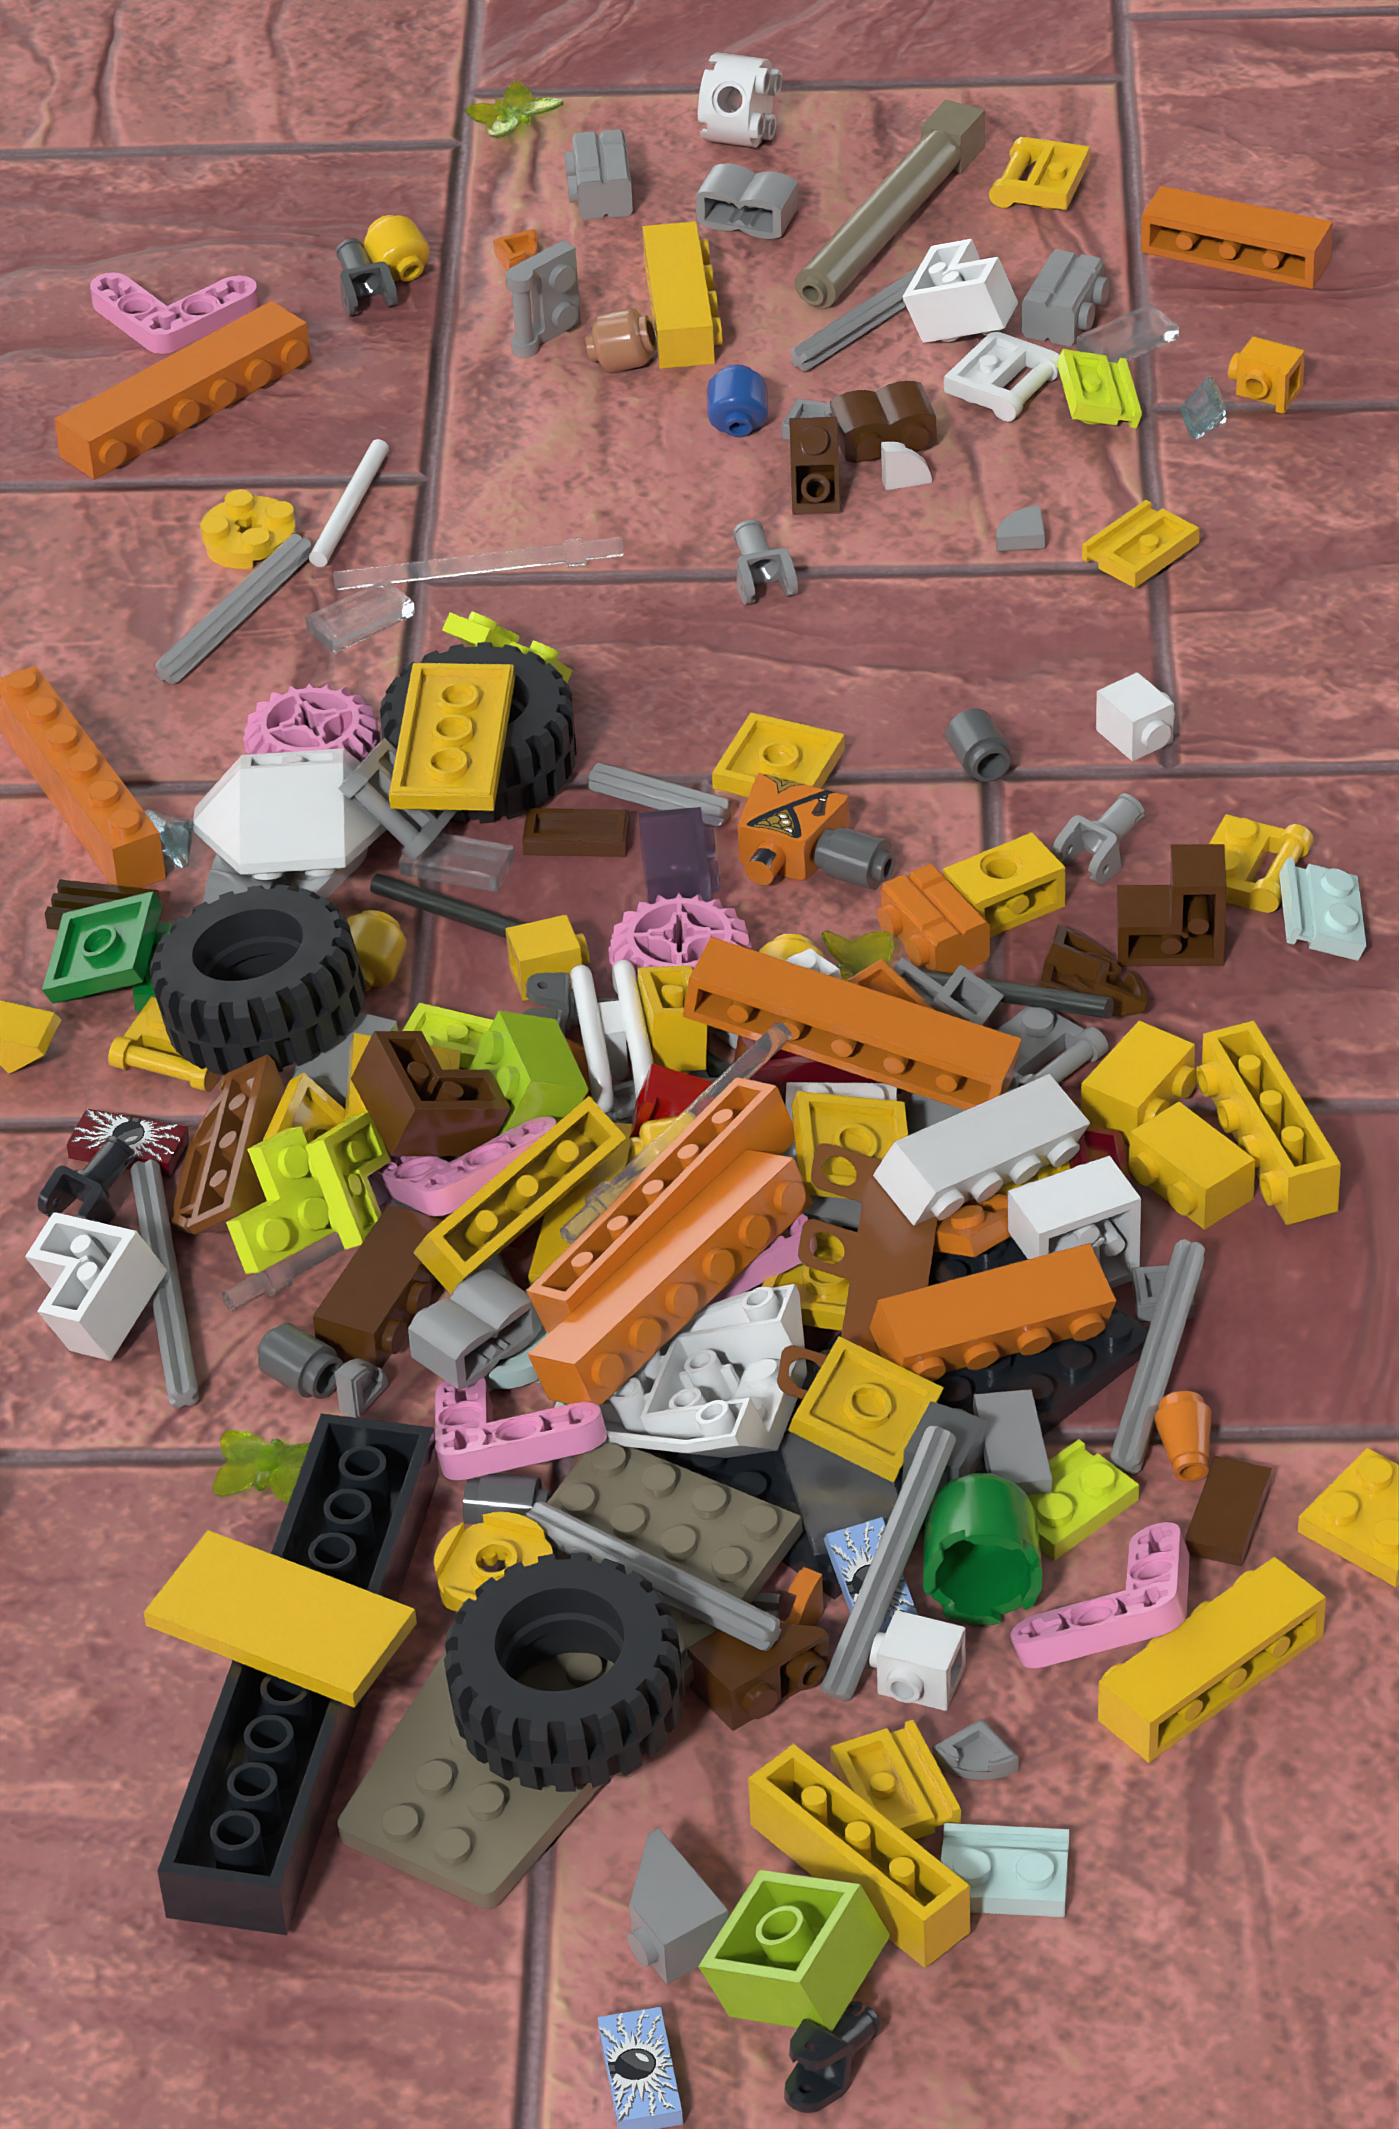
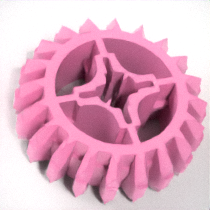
M309 682L308 686L304 689L297 690L289 686L288 693L283 695L276 692L271 693L270 702H258L256 712L248 715V723L244 728L245 735L243 736L246 755L344 748L359 762H362L380 743L379 727L377 726L372 706L365 704L362 695L351 696L348 687L334 691L330 683H327L322 688H313Z
M679 892L674 899L666 900L658 895L655 903L639 902L636 912H624L622 922L614 925V933L611 936L612 939H610L609 963L613 970L614 964L619 960L631 962L638 982V967L691 965L693 970L710 937L751 950L752 944L749 942V933L745 926V921L737 917L735 908H723L720 899L704 902L701 893L689 899L683 898Z

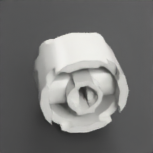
M719 52L711 55L709 61H711V64L716 65L714 70L705 69L698 101V122L707 123V129L700 131L701 138L710 142L753 148L758 147L763 140L771 141L776 130V115L771 114L773 96H778L781 90V70L773 69L768 59ZM740 94L742 95L741 107H739L738 105V99Z

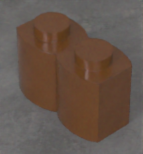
M899 381L888 384L876 392L870 390L850 391L830 401L831 417H837L838 444L845 460L848 462L859 463L882 458L881 442H899L904 444L905 448L911 449L914 452L924 450L937 443L936 415L921 382Z

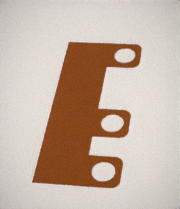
M822 1143L815 1148L811 1181L820 1190L862 1203L858 1232L815 1219L807 1220L802 1226L798 1257L807 1267L850 1280L841 1337L881 1356L870 1331V1324L879 1299L928 1287L937 1217H932L913 1226L873 1176L882 1160L832 1144ZM832 1156L847 1159L856 1170L855 1182L849 1186H837L831 1183L822 1171L824 1160ZM825 1232L837 1237L844 1247L843 1258L836 1263H825L817 1259L810 1249V1239L812 1236ZM795 1345L785 1347L781 1353L777 1384L780 1390L787 1395L804 1399L808 1391L799 1388L792 1382L789 1376L791 1363L798 1359H808L815 1362L821 1368L827 1355Z

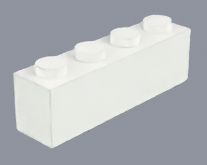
M1048 1074L895 1141L873 1176L913 1226L935 1216L938 1220H943L955 1213L965 1202L974 1198L977 1202H983L1009 1182L1014 1181L1016 1185H1020L1028 1181L1042 1167L1052 1164L1055 1168L1062 1166L1079 1151L1080 1145L1077 1142L1090 1122L1054 1078Z

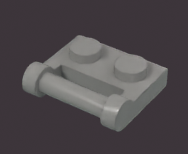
M562 240L507 270L506 285L507 289L512 292L515 334L511 337V348L515 356L520 358L532 357L538 353L540 345L581 324L576 247Z
M384 738L338 789L348 799L354 796L404 846L401 851L413 861L431 844L458 810L390 809L389 791L397 750Z
M1027 1006L997 1030L1022 1039L1016 1062L1017 1070L1014 1073L1019 1076L1018 1087L1048 1074L1059 1084L1086 1061L1095 1062L1109 1048L1105 1036L1094 1027L1083 1029L1054 1011L1041 1007ZM1067 1049L1055 1060H1053L1050 1064H1048L1041 1071H1039L1036 1075H1032L1034 1072H1036L1039 1068L1045 1065L1048 1061H1050L1062 1050Z

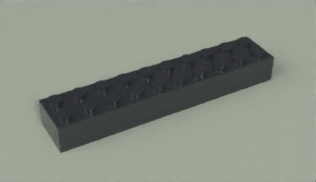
M321 1413L271 1554L398 1602L439 1478L434 1428ZM232 1660L157 1870L166 1918L287 1936L367 1692L354 1708Z

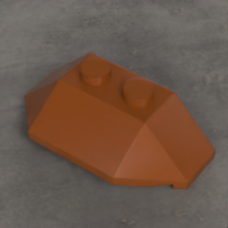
M268 1054L227 1073L219 1086L222 1093L207 1109L188 1145L169 1222L176 1229L191 1234L228 1231L227 1221L267 1201L247 1149L263 1141L285 1092L275 1061Z

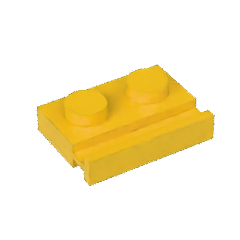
M1144 500L1082 544V560L1085 562L1090 560L1098 562V569L1133 588H1137L1199 544V527L1163 508L1156 511L1151 508L1150 501Z
M914 1720L905 1722V1728L890 1733L889 1729L885 1728L830 1746L831 1763L841 1782L913 1840L935 1833V1827L944 1823L961 1824V1808Z

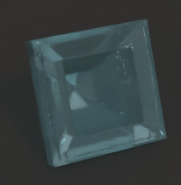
M1211 376L1205 379L1179 409L1189 436L1195 440L1226 421V406L1217 383Z
M150 809L144 811L160 832L163 856L177 868L183 869L189 864L194 821Z

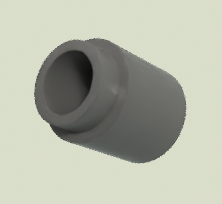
M969 709L961 712L950 721L945 732L946 741L969 776L979 781L989 782L998 779L1008 770L1011 762L1010 746L989 713L982 709Z
M839 827L836 830L832 828L826 829L818 840L814 856L816 867L824 869L827 876L870 890H875L882 882L888 881L893 874L896 864V857L892 853L891 844L888 840L846 827Z
M283 1323L269 1330L263 1336L258 1346V1365L261 1372L302 1397L310 1398L314 1396L317 1399H323L335 1390V1372L343 1365L342 1360L337 1357L334 1348L294 1324Z
M493 1473L481 1476V1478L467 1479L463 1497L464 1524L474 1525L483 1523L482 1515L492 1512H510L526 1516V1513L531 1510L536 1502L547 1503L551 1498V1491L542 1489L540 1477Z

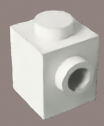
M1138 672L1097 691L1096 730L1131 761H1135L1173 743V724L1176 715L1174 703L1166 693L1160 692Z
M896 1610L886 1633L879 1631L871 1647L869 1663L871 1667L877 1668L878 1694L893 1697L904 1703H916L947 1711L966 1667L965 1627Z

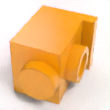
M1253 336L1243 350L1236 352L1230 361L1228 377L1236 381V395L1276 405L1275 412L1284 414L1303 389L1305 350Z

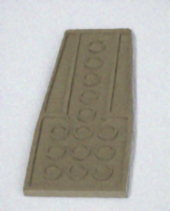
M602 1443L599 1447L585 1452L547 1502V1504L751 1604L803 1532L800 1515L634 1447L620 1446L615 1443ZM552 1546L556 1560L571 1559V1555ZM504 1560L496 1572L506 1568ZM669 1604L672 1618L676 1620L686 1688L694 1679L693 1661L688 1657L687 1648L717 1631L718 1628ZM445 1651L339 1816L337 1824L341 1841L344 1845L484 1909H491L500 1904L600 1787L592 1788L591 1783L575 1785L576 1792H557L554 1785H543L540 1791L521 1786L520 1779L516 1776L511 1781L505 1780L490 1771L489 1763L483 1764L477 1761L468 1751L466 1740L460 1737L455 1724L444 1666ZM564 1653L537 1662L524 1671L516 1681L527 1687L542 1691L572 1690L597 1680L614 1663L593 1654Z

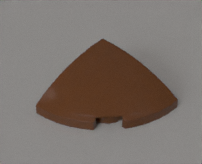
M1060 924L1057 925L1036 986L1111 997L1114 1002L1112 1015L1143 1013L1147 1005V994L1143 984L1135 973L1130 970L1124 981L1120 978L1122 969L1118 963L1112 960L1114 954L1091 939Z

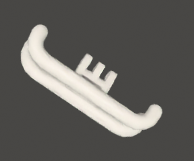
M627 960L617 961L612 970L613 988L618 994V1001L597 1002L592 973L588 967L577 965L570 972V986L575 996L589 1071L592 1100L605 1114L610 1112L614 1105L612 1080H623L628 1075L626 1040L632 1063L636 1100L651 1063L654 1064L635 970L632 963Z

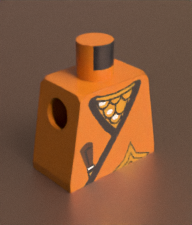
M758 773L737 829L739 861L745 866L747 877L759 885L770 884L776 875L799 881L808 880L819 869L815 865L814 856L822 833L828 828L836 830L839 827H846L850 829L849 796Z

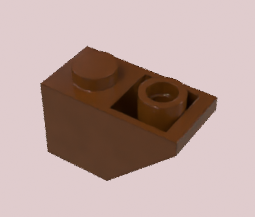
M837 417L789 418L792 515L840 513Z
M780 1623L781 1635L768 1651H762L718 1629L687 1648L688 1657L693 1661L694 1679L689 1683L690 1688L732 1731H735L753 1719H760L766 1716L775 1706L798 1692L813 1688L825 1677L830 1665L829 1636L822 1627Z

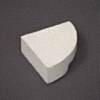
M881 442L882 482L886 490L932 483L931 473L922 456L911 449L905 448V445L902 443Z

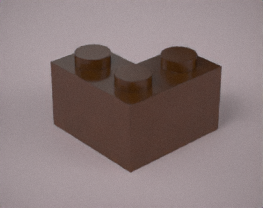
M1171 844L1170 885H1117V963L1120 967L1224 966L1227 892L1224 844Z
M374 1031L351 1077V1081L391 1157L463 1156L496 1138L511 1109L490 1069L442 1070L422 1031Z

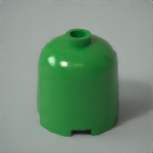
M971 1473L953 1479L935 1493L925 1516L923 1589L925 1593L931 1595L935 1601L943 1606V1615L947 1618L968 1625H996L1001 1622L1002 1614L1015 1611L1022 1605L1023 1610H1028L1032 1607L1042 1590L1043 1571L1037 1516L1026 1492L1012 1481L991 1473Z

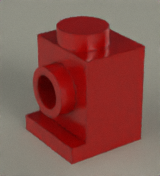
M651 1063L636 1100L630 1139L639 1137L640 1128L647 1121L681 1115H689L695 1119L712 1102L715 1082Z

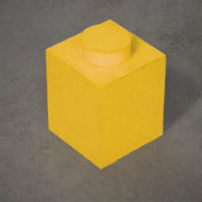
M567 914L505 928L509 969L522 1001L529 1000L526 996V983L530 976L537 973L565 972L569 975V989H571V970L577 965L590 963L586 939L583 933H574Z

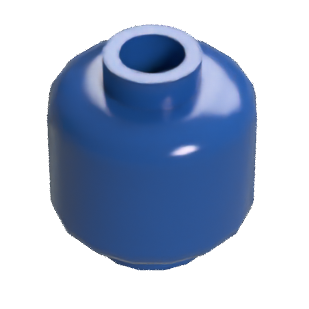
M730 365L723 368L709 380L706 390L707 415L711 425L718 431L733 437H743L752 431L758 430L766 422L768 415V390L764 378L759 373L744 365Z

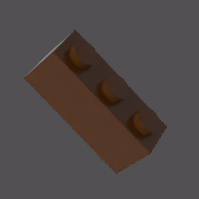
M388 1204L313 1315L315 1337L334 1348L337 1357L344 1364L353 1359H363L382 1369L391 1354H397L401 1350L408 1327L416 1314L429 1306L431 1293L439 1283L413 1252L425 1236L443 1221L442 1219Z

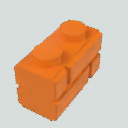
M930 863L911 871L908 877L903 874L883 883V886L880 888L881 907L877 910L880 926L887 936L892 937L896 935L902 941L909 959L915 966L924 965L928 970L954 973L960 964L966 969H970L987 962L990 956V924L935 866Z

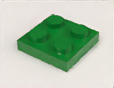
M153 891L63 913L42 991L52 1004L143 982L163 904Z

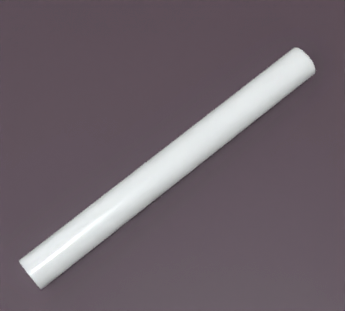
M376 439L372 441L312 549L309 560L314 566L324 567L327 564L389 451L387 443L383 440Z

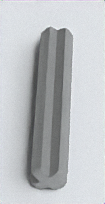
M602 762L596 763L588 776L589 789L592 792L717 828L724 827L731 814V802L727 798Z

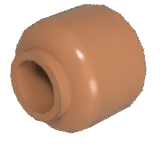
M627 308L595 317L592 324V334L585 336L586 349L592 362L599 361L600 365L608 373H617L644 366L649 362L651 352L657 349L656 336L648 315L641 316L634 308Z

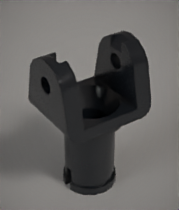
M108 1136L104 1141V1145L83 1170L74 1171L63 1165L57 1167L40 1192L37 1204L38 1210L42 1214L51 1217L53 1212L61 1214L78 1199L84 1203L77 1213V1218L108 1224L115 1217V1212L108 1200L110 1197L108 1190L127 1166L136 1159L134 1151L119 1138Z
M860 2001L851 2002L833 2031L823 2029L809 2020L803 2019L790 2039L789 2057L793 2063L796 2060L798 2063L785 2082L784 2099L787 2105L799 2112L813 2113L830 2105L846 2093L849 2087L852 2057L869 2040L875 2038L881 2029L880 2020L871 2007L867 2006L859 2016H855L862 2009L863 2003Z

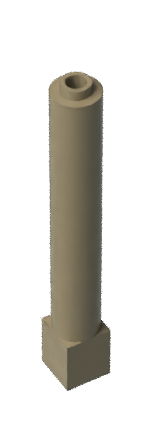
M945 99L921 125V139L797 274L795 279L796 290L807 304L820 309L831 306L951 172L961 174L985 148L984 109Z

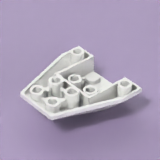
M344 748L241 755L197 804L193 817L195 834L239 874H252L253 878L260 880L279 878L286 871L305 870V874L309 876L333 874L336 872V868H346L387 829L354 796L348 799L338 789L361 763Z
M791 1284L773 1288L759 1287L705 1306L600 1406L607 1431V1438L603 1443L723 1458L778 1450L797 1401L796 1397L785 1394L778 1387L777 1376L781 1353L785 1347L790 1345L805 1348L800 1294L796 1285ZM806 1359L795 1360L789 1367V1376L792 1382L799 1388H802L807 1375ZM557 1401L554 1408L568 1404Z

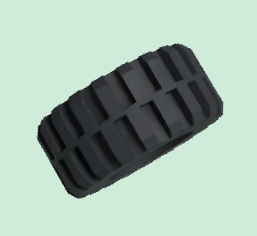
M477 642L475 647H464V644L450 646L449 651L439 653L435 650L424 655L420 663L514 665L515 682L494 811L458 810L450 820L457 823H466L467 819H478L480 824L493 823L494 818L506 816L509 820L521 816L524 809L542 806L548 800V795L554 797L572 774L577 754L572 693L569 685L563 680V676L550 663L546 664L545 660L531 651L523 654L518 647L507 644L503 648L493 647L491 642ZM414 661L403 669L400 677H395L385 691L386 695L381 701L380 721L382 740L385 738L396 750L412 665L416 663Z
M262 885L247 887L246 892L234 894L233 891L219 895V900L210 904L206 901L193 908L192 914L189 917L181 916L172 924L170 935H163L155 950L150 966L151 984L171 1045L177 1053L184 1056L185 1060L201 1069L206 1067L213 1074L223 1076L266 1054L275 1061L278 1073L283 1072V1067L294 1063L300 1066L311 1061L313 1054L318 1051L325 1053L335 1046L338 1035L345 1036L356 1020L355 1017H358L365 1000V980L346 917L340 913L337 906L326 898H321L315 892L304 888L297 892L290 885H276L274 889H265Z
M572 1553L571 1559L556 1560L555 1554L538 1556V1563L525 1567L521 1561L507 1567L504 1570L505 1576L496 1581L491 1577L475 1590L477 1599L472 1600L468 1598L455 1615L456 1624L454 1623L447 1633L445 1641L446 1657L444 1658L455 1724L460 1737L466 1740L468 1751L477 1761L483 1764L489 1763L490 1771L505 1780L511 1781L514 1776L519 1777L520 1785L541 1791L543 1785H554L557 1792H576L575 1785L591 1783L592 1788H597L611 1782L610 1776L622 1772L624 1776H627L643 1765L642 1756L647 1754L653 1757L667 1742L666 1732L671 1733L676 1728L682 1714L680 1704L685 1699V1679L676 1620L672 1618L671 1608L664 1596L653 1590L652 1583L635 1571L626 1575L625 1565L604 1558L602 1563L592 1561V1556L589 1554ZM564 1653H588L603 1657L614 1663L597 1680L572 1690L542 1691L527 1687L516 1681L524 1671L537 1662Z

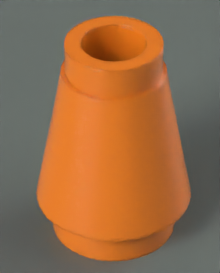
M1178 1391L1164 1396L1159 1401L1158 1411L1154 1415V1423L1173 1468L1174 1476L1176 1479L1184 1482L1198 1481L1209 1473L1212 1411L1204 1403L1203 1397L1192 1391Z

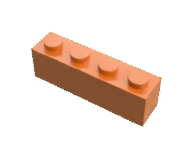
M1160 186L1142 213L1141 252L1313 289L1331 261L1333 222Z
M1087 1243L879 1299L870 1324V1331L883 1358L933 1382L942 1377L946 1372L967 1367L970 1370H978L993 1364L998 1358L1020 1352L1022 1355H1033L1045 1350L1055 1342L1073 1338L1075 1341L1093 1338L1106 1329L1116 1299L1091 1244Z

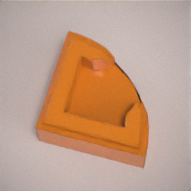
M529 229L493 240L494 253L506 271L539 253L536 229Z
M803 1567L802 1570H799L788 1590V1593L796 1595L791 1613L786 1621L780 1620V1623L815 1626L824 1614L822 1574Z

